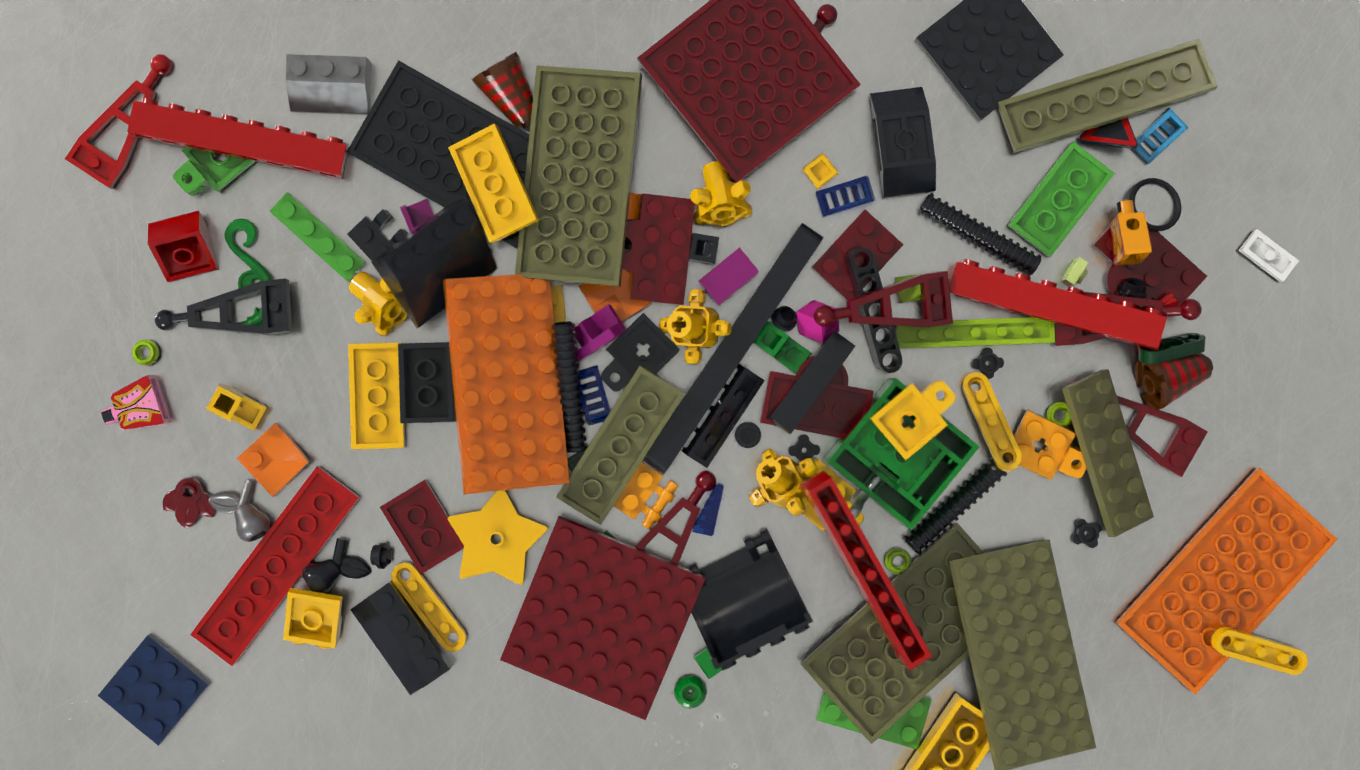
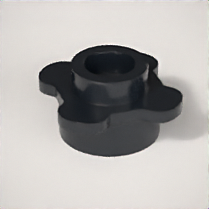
M1126 278L1125 282L1120 284V288H1122L1120 293L1125 297L1147 298L1145 293L1146 283L1137 278Z
M984 348L981 356L972 362L973 368L979 369L988 379L993 378L994 372L1004 365V360L1001 357L998 358L991 348ZM986 361H990L991 364L987 366Z
M800 435L799 441L795 445L790 446L788 450L789 454L795 456L799 462L806 458H813L814 455L820 453V447L810 442L807 435ZM803 448L807 449L806 453L802 452Z
M1079 519L1076 522V533L1072 536L1073 542L1077 545L1081 543L1087 544L1090 548L1096 547L1098 545L1099 532L1102 529L1101 525L1097 522L1091 524L1087 523L1084 519ZM1085 531L1089 532L1088 536H1085Z

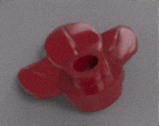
M186 477L181 479L176 485V489L167 492L163 498V510L175 511L178 523L184 528L191 527L199 515L214 517L216 512L208 502L211 495L203 491L201 483L195 478ZM190 488L193 491V494L189 495L185 493L184 489Z

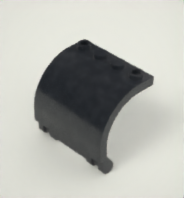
M767 528L760 531L761 534L752 539L751 537L744 539L746 547L701 569L698 568L696 563L689 566V570L706 576L691 613L708 648L715 670L720 667L722 670H726L736 665V659L744 655L746 658L753 657L761 652L760 647L769 643L771 646H775L785 640V635L793 631L795 634H799L809 629V623L813 622ZM766 544L768 550L759 554L756 548Z

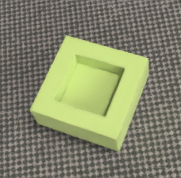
M1081 257L1075 258L1062 277L1061 282L1068 286H1073L1076 283L1080 284L1088 272L1085 269L1088 262Z

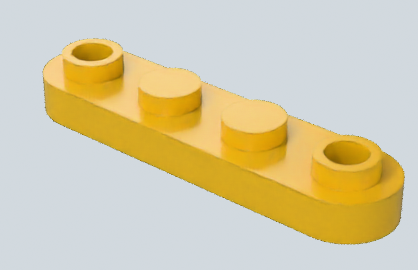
M973 372L968 374L963 381L962 390L993 460L1000 470L1006 472L1013 471L1020 465L1022 453L991 384L982 373ZM971 385H979L980 390L973 391L971 389ZM1010 455L1012 462H1005L1003 456Z
M402 562L396 565L392 570L391 579L400 593L445 650L449 652L460 650L467 640L464 628L424 576L419 573L414 564ZM402 571H409L410 578L408 580L402 578ZM450 633H456L458 641H451L449 638Z
M1229 627L1219 628L1212 636L1211 643L1213 648L1224 656L1291 675L1301 674L1308 665L1306 653L1294 646Z

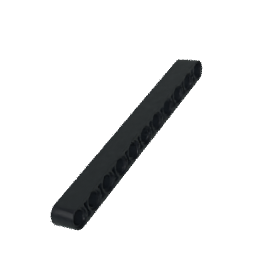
M801 223L733 324L731 334L724 337L642 461L663 475L666 473L824 238L822 235Z

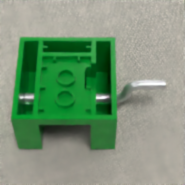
M889 378L873 397L876 402L844 441L839 439L823 460L861 490L850 508L855 519L860 514L868 498H871L902 525L912 530L980 446L940 414L948 425L905 460L870 419L907 387L897 378ZM904 415L902 417L904 420L901 424L902 427L909 426L911 429L914 428L915 424L913 421L916 417L914 415L910 417Z

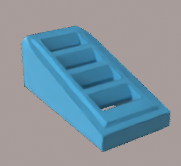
M1168 108L1136 139L1138 147L1134 150L1149 164L1189 127L1171 108ZM1169 119L1177 128L1172 131L1164 122L1165 120ZM1159 126L1169 134L1166 139L1156 130ZM1151 133L1161 142L1159 146L1148 137ZM1143 141L1154 150L1151 154L1141 145Z

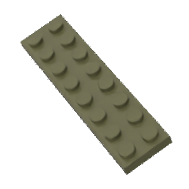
M1196 39L999 101L998 110L1012 149L1016 153L1216 90L1217 83L1200 39Z

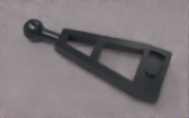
M289 280L260 281L188 305L187 312L174 314L170 310H161L155 315L154 321L161 330H170L175 324L188 323V327L262 335L292 332ZM261 292L263 326L232 323L231 302ZM219 306L220 322L200 321L199 312Z

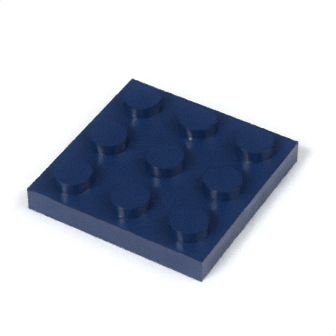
M148 634L98 694V697L159 746L211 683L152 634Z

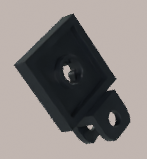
M642 313L627 328V331L622 333L606 349L614 360L603 370L601 379L613 392L620 391L629 383L640 364L657 374L680 349ZM639 343L641 345L647 343L650 346L648 348L650 354L647 357L645 355L639 357L636 354L638 352L636 346ZM612 373L619 374L620 380L618 382L610 380Z

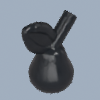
M337 538L333 559L308 564L302 571V577L311 591L326 594L331 590L340 575L351 579H360L368 576L371 573V569L365 561L358 557H344L347 540Z

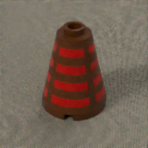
M514 52L505 57L504 60L482 71L471 80L516 127L521 125L524 129L530 126L533 95L520 57L517 52Z
M1202 353L1158 364H1146L1138 361L1135 366V380L1137 387L1142 386L1144 389V393H1141V396L1150 408L1159 410L1210 378L1213 371V363L1209 357Z

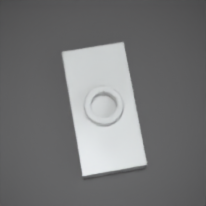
M1258 229L1251 233L1238 250L1279 282H1284L1299 262L1298 259Z

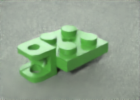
M186 147L182 152L189 160L175 171L173 179L184 192L191 196L200 193L208 185H211L215 191L219 192L256 161L225 155L226 159L224 161H215L216 153ZM192 177V181L187 184L188 178Z

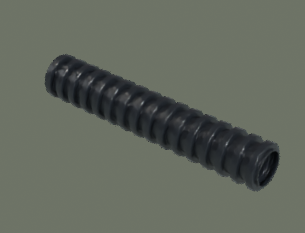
M933 193L928 194L920 207L921 215L927 214L928 219L934 218L935 223L941 222L942 227L948 226L949 231L955 230L956 235L962 234L963 239L969 238L970 243L976 242L977 247H984V251H991V255H998V259H1005V263H1012V267H1019V271H1026L1028 276L1033 275L1042 260L1041 255L1035 256L1034 251L1028 252L1027 247H1020V243H1013V239H1006V235H999V231H992L991 227H985L983 222L978 223L975 217L973 219L969 218L970 215L968 213L966 215L962 214L963 211L961 209L959 211L955 210L956 206L952 205L950 207L947 201L943 203L940 197L936 199Z
M571 321L557 322L551 327L555 331L552 337L555 338L553 346L556 347L554 354L557 355L555 362L558 363L555 367L556 371H559L556 377L560 380L557 386L561 390L558 393L561 395L560 403H562L561 409L564 419L566 450L569 453L584 451L587 448V444L584 443L586 436L583 434L586 431L582 426L585 424V421L582 419L584 412L581 411L583 404L580 403L582 396L579 395L582 390L578 387L581 381L578 379L580 372L577 371L579 364L576 363L578 356L575 355L578 350L574 346L577 344V340L574 339L576 331H573L575 323Z
M1003 456V460L1007 463H1010V461L1005 456ZM993 458L989 459V464L985 463L983 465L984 468L982 470H977L978 474L971 475L972 479L970 481L966 480L964 486L960 485L958 492L954 491L952 497L948 496L946 503L942 502L940 508L936 507L934 514H928L929 518L927 520L924 518L922 520L923 524H917L915 531L912 529L909 536H904L905 542L916 553L921 554L923 548L927 549V544L929 542L933 543L935 537L939 538V533L941 531L945 532L947 526L951 527L953 520H959L958 516L960 514L963 516L965 514L964 510H970L972 503L975 505L978 498H983L982 494L984 492L988 493L990 487H995L994 483L996 481L1000 482L1002 476L1006 477L1008 475L1006 471H1002L996 466Z

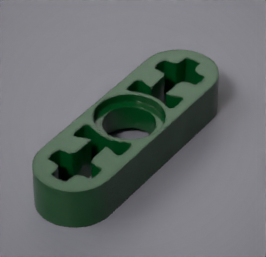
M1186 333L1161 339L1158 350L1139 346V361L1146 364H1158L1202 353L1205 351L1206 337L1198 333Z

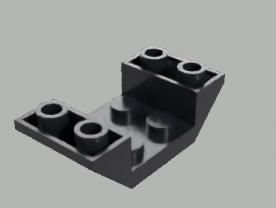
M915 87L870 93L872 117L876 121L882 167L880 178L883 198L935 192L936 159L929 107L923 88Z

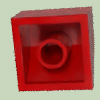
M200 211L148 224V246L167 282L218 269L209 230Z

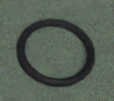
M1147 178L1141 180L1134 186L1130 194L1129 200L1133 201L1134 212H1137L1135 206L1137 191L1146 184H1159L1173 195L1176 212L1169 223L1162 226L1147 223V228L1153 231L1170 229L1176 224L1181 215L1182 206L1178 193L1169 183L1161 179Z

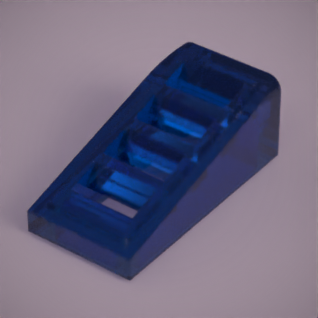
M868 176L816 191L823 217L875 201ZM861 183L865 195L864 199L860 197L857 184ZM848 187L852 189L854 202H850L847 192ZM841 190L845 205L840 206L836 191ZM826 194H831L835 208L830 209Z
M598 366L579 370V380L593 376L596 378L595 381L578 385L582 390L579 395L582 396V401L580 402L583 404L585 420L589 426L604 422L611 408ZM594 387H598L599 389L597 391L584 394L585 390ZM599 397H601L602 401L595 402L589 405L587 404V401L596 399ZM604 407L603 411L590 414V411Z
M717 482L693 526L692 532L708 536L714 534L724 488L723 483Z

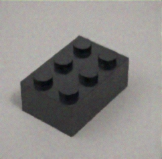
M449 342L399 343L400 423L456 422Z

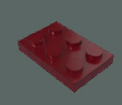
M865 209L811 268L848 301L854 299L855 294L845 261L847 251L855 246L869 249L875 257L879 272L904 244ZM859 252L855 256V264L860 266L865 261L863 252ZM868 277L863 280L862 289L871 281V278Z
M426 479L380 507L420 574L464 549L463 543L448 521L449 516Z

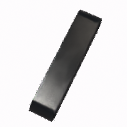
M859 246L850 248L846 253L845 261L855 297L857 298L883 288L873 253L869 249ZM863 252L865 261L862 265L857 266L855 264V256L857 253ZM868 277L871 278V288L863 291V280ZM879 299L858 306L860 315L870 316L869 307L873 303H877L879 311L874 316L881 317ZM863 324L875 366L887 373L898 371L903 362L894 326ZM884 328L886 331L885 338L877 341V331ZM891 353L893 356L891 364L884 366V356Z

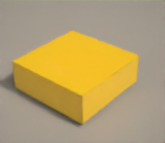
M821 153L802 168L817 190L839 174L824 153Z

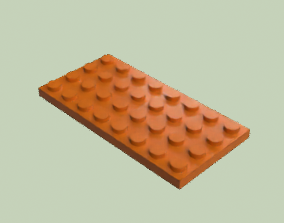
M522 274L443 280L463 494L570 483L562 403H560L561 395L558 393L561 390L557 386L560 380L556 377L559 371H556L555 367L558 365L555 362L557 355L554 354L556 347L553 346L555 338L552 337L555 331L551 327L554 324L550 280L522 277Z
M1256 468L1115 623L1196 695L1230 658L1220 654L1213 648L1211 640L1215 631L1222 627H1229L1252 634L1338 539L1262 469Z

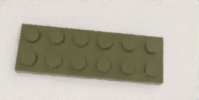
M640 364L569 475L570 483L562 486L556 498L601 525L682 400L685 392Z
M1109 369L1100 370L1063 387L1062 391L1108 537H1117L1154 518Z

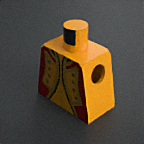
M1132 200L1120 201L1117 203L1118 215L1110 223L1114 266L1141 264L1152 252L1144 212H1134Z

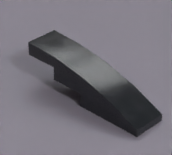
M834 330L769 419L791 434L850 355L855 345Z

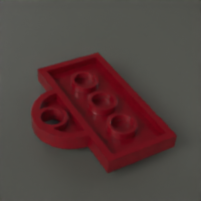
M642 193L639 220L627 221L626 237L631 242V248L624 253L622 269L633 272L630 299L684 305L695 203L691 199Z
M1110 226L1092 245L1111 262L1105 274V287L1109 295L1119 296L1117 286L1122 282L1124 283L1126 278H1137L1146 283L1145 293L1147 298L1144 299L1160 300L1168 293H1172L1179 301V305H1181L1207 277L1204 272L1158 231L1148 229L1152 252L1141 264L1114 266Z
M814 356L809 357L801 364L796 376L770 371L760 423L778 426L769 417ZM842 364L795 429L845 439L871 408L874 391L848 386V374Z

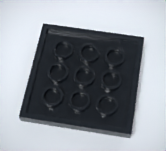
M963 0L915 39L979 121L998 108L999 101L1012 97L1064 56L1021 0Z

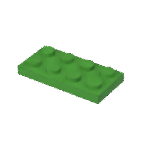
M1072 141L1007 226L1047 257H1051L1115 173Z
M824 691L816 720L861 733ZM924 696L884 732L879 739L918 749L932 699Z

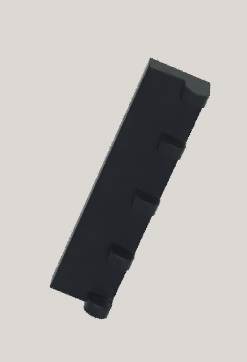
M738 364L736 367L738 371L729 385H724L725 391L715 406H710L709 410L711 412L702 426L695 429L696 435L688 447H683L681 450L706 468H708L765 381L741 364Z

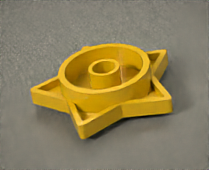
M505 490L496 491L480 511L448 517V521L464 545L460 569L461 579L493 571L519 585L523 584L525 553L547 531V526L518 515ZM493 534L500 535L501 542L499 544L491 542Z

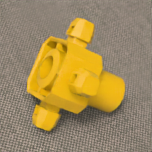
M718 161L706 164L702 168L705 188H696L690 193L691 201L699 207L693 217L695 224L706 225L710 223L721 227L730 225L739 218L750 216L753 212L752 206L745 201V197L751 191L749 182L744 180L736 183L731 182L730 176Z
M363 271L358 273L350 282V293L363 302L362 307L357 309L354 315L355 321L359 324L371 322L376 326V332L379 335L386 336L391 332L393 326L403 322L408 316L382 277L379 282L369 273Z
M691 289L688 299L690 306L679 305L670 317L660 319L659 329L662 332L670 333L671 339L676 345L687 346V350H685L686 363L699 364L702 358L700 347L711 348L718 342V336L731 334L732 325L728 321L719 320V314L714 308L703 307V303H706L704 290Z
M767 450L762 454L763 461L758 465L756 471L757 481L762 489L758 488L751 493L749 498L755 507H761L769 501L776 507L788 508L794 516L801 515L805 512L802 499L806 497V494L800 484L807 481L806 476L810 477L817 471L816 463L812 458H806L799 462L798 465L788 457H779L773 450Z

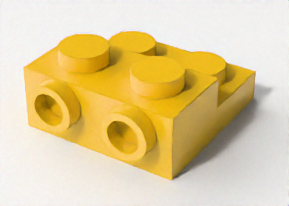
M290 588L287 594L283 640L291 641L298 645H317L322 649L336 648L341 633L343 596Z

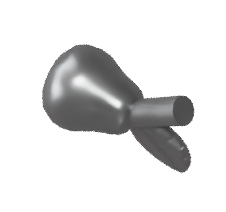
M245 480L240 496L224 491L213 494L208 499V502L215 510L226 514L234 513L237 535L246 542H252L261 538L270 529L268 516L249 503L255 482Z

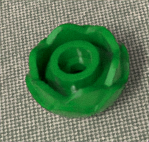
M694 675L680 678L674 689L676 701L681 706L689 709L700 706L705 701L707 695L706 685L699 677ZM692 690L693 694H688V691Z

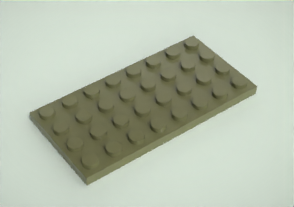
M536 66L524 186L539 221L519 230L515 274H522V277L621 287L642 83L641 73Z
M958 523L950 527L919 555L908 568L891 581L932 654L931 658L909 670L899 660L868 603H866L800 663L871 744L969 656L949 561L984 552Z
M1050 539L950 560L949 565L994 770H1009L1096 748Z

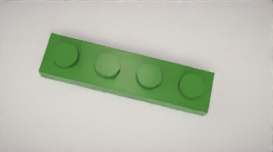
M286 192L270 210L278 220L347 282H350L366 264L358 254L290 193Z

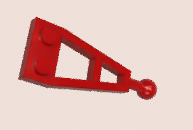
M158 54L151 59V71L143 83L136 80L77 139L65 160L108 188H113L128 164L138 137L128 133L117 161L89 142L114 117L129 125L130 116L121 110L139 92L144 94V98L154 100L157 93L151 90L161 75L168 74L172 68V62L166 55Z

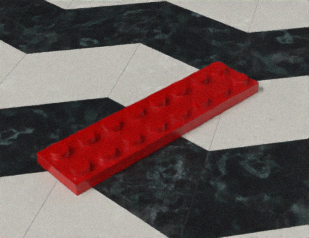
M316 466L190 635L231 666L235 665L287 596L289 589L293 588L302 576L304 567L314 560L360 497L320 466Z

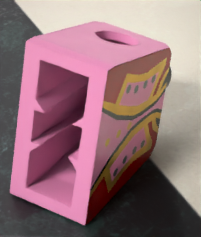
M155 375L144 376L111 394L113 406L101 410V415L106 425L119 421L122 430L171 423Z

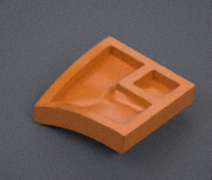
M622 269L621 287L584 283L579 286L580 291L594 313L610 304L622 323L651 306L650 301L630 299L633 272Z
M274 423L237 458L272 497L278 494L310 462L298 445L278 423Z

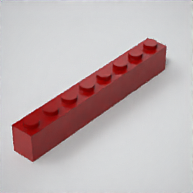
M142 98V102L133 100L127 132L132 136L340 179L343 177L348 146L343 144V140L340 138L328 136L327 140L316 138L317 134L307 131H301V135L290 133L291 129L283 126H275L274 129L265 128L264 123L254 120H248V124L237 122L238 118L230 115H222V118L212 117L211 112L201 109H195V113L184 111L185 107L177 104H169L168 107L159 106L158 101L148 98Z
M964 259L963 263L956 262L949 286L950 295L1158 350L1167 317L1162 316L1163 311L1148 307L1146 311L1135 309L1136 304L1122 300H1120L1119 304L1109 302V297L1095 293L1093 297L1082 295L1083 290L1068 286L1066 291L1056 288L1057 283L1047 280H1041V283L1030 281L1031 277L1021 273H1015V277L1004 274V269L990 266L989 270L979 267L980 263Z
M822 471L800 484L899 660L909 670H912L931 658L932 654L833 478L825 471Z

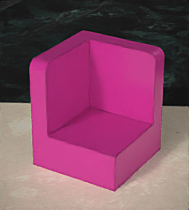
M813 300L797 311L798 332L803 336L824 343L834 330L839 332V319L834 320L827 327L819 326L814 320V312L819 306L826 304Z

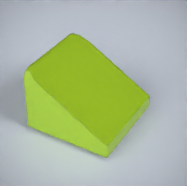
M918 274L895 277V283ZM920 284L897 292L898 303L922 300Z

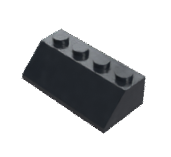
M392 581L350 609L410 695L433 682L454 665L433 634Z

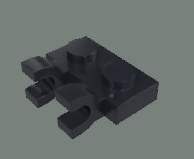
M382 209L374 217L373 221L368 216H365L347 235L373 261L409 233L405 229H399L389 240L381 229L394 217L388 210Z

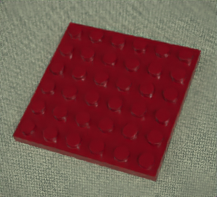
M710 0L637 57L642 67L735 183L746 177L861 85L794 0Z
M559 516L500 660L646 720L706 576Z

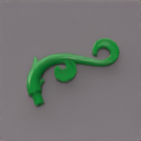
M242 218L230 222L225 229V240L233 253L251 269L240 275L238 288L251 285L256 279L260 281L273 280L266 268L238 247L234 241L235 232L243 230L247 234V239L243 246L248 248L253 245L257 238V228L248 219ZM256 307L252 316L247 317L245 321L235 324L263 326L262 308L259 310Z

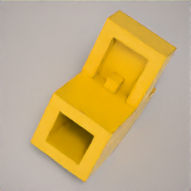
M224 384L217 386L206 407V410L228 421L232 419L252 430L256 429L267 409V406Z

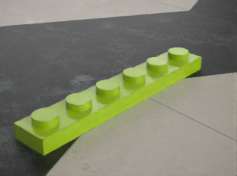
M1034 317L953 320V324L935 327L895 326L900 349L1055 343V323Z

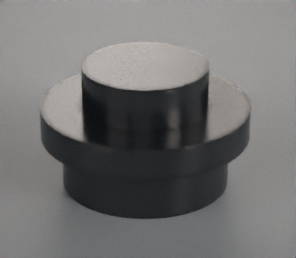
M781 306L775 309L771 315L773 323L781 330L791 331L797 324V314L788 306Z
M744 422L737 427L735 439L740 446L752 448L759 443L761 431L756 424Z
M387 543L375 544L370 554L371 564L377 566L378 569H385L387 564L391 563L392 550L389 549Z

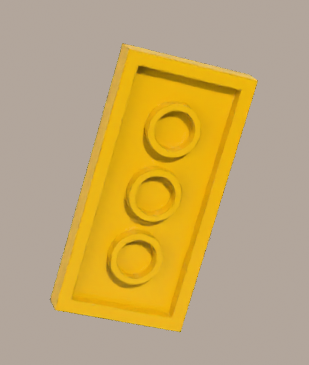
M492 124L448 147L490 243H495L539 221L498 125Z
M399 343L348 344L351 449L405 448V423H400Z

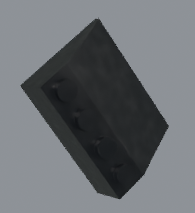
M464 199L447 205L371 262L416 328L421 327L446 307L443 280L485 277L497 268L479 221Z

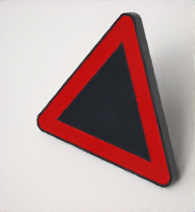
M1128 117L1089 129L1080 136L1082 143L1136 149L1138 147Z

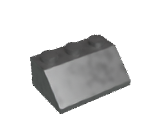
M286 55V87L291 112L369 113L371 61L367 57Z

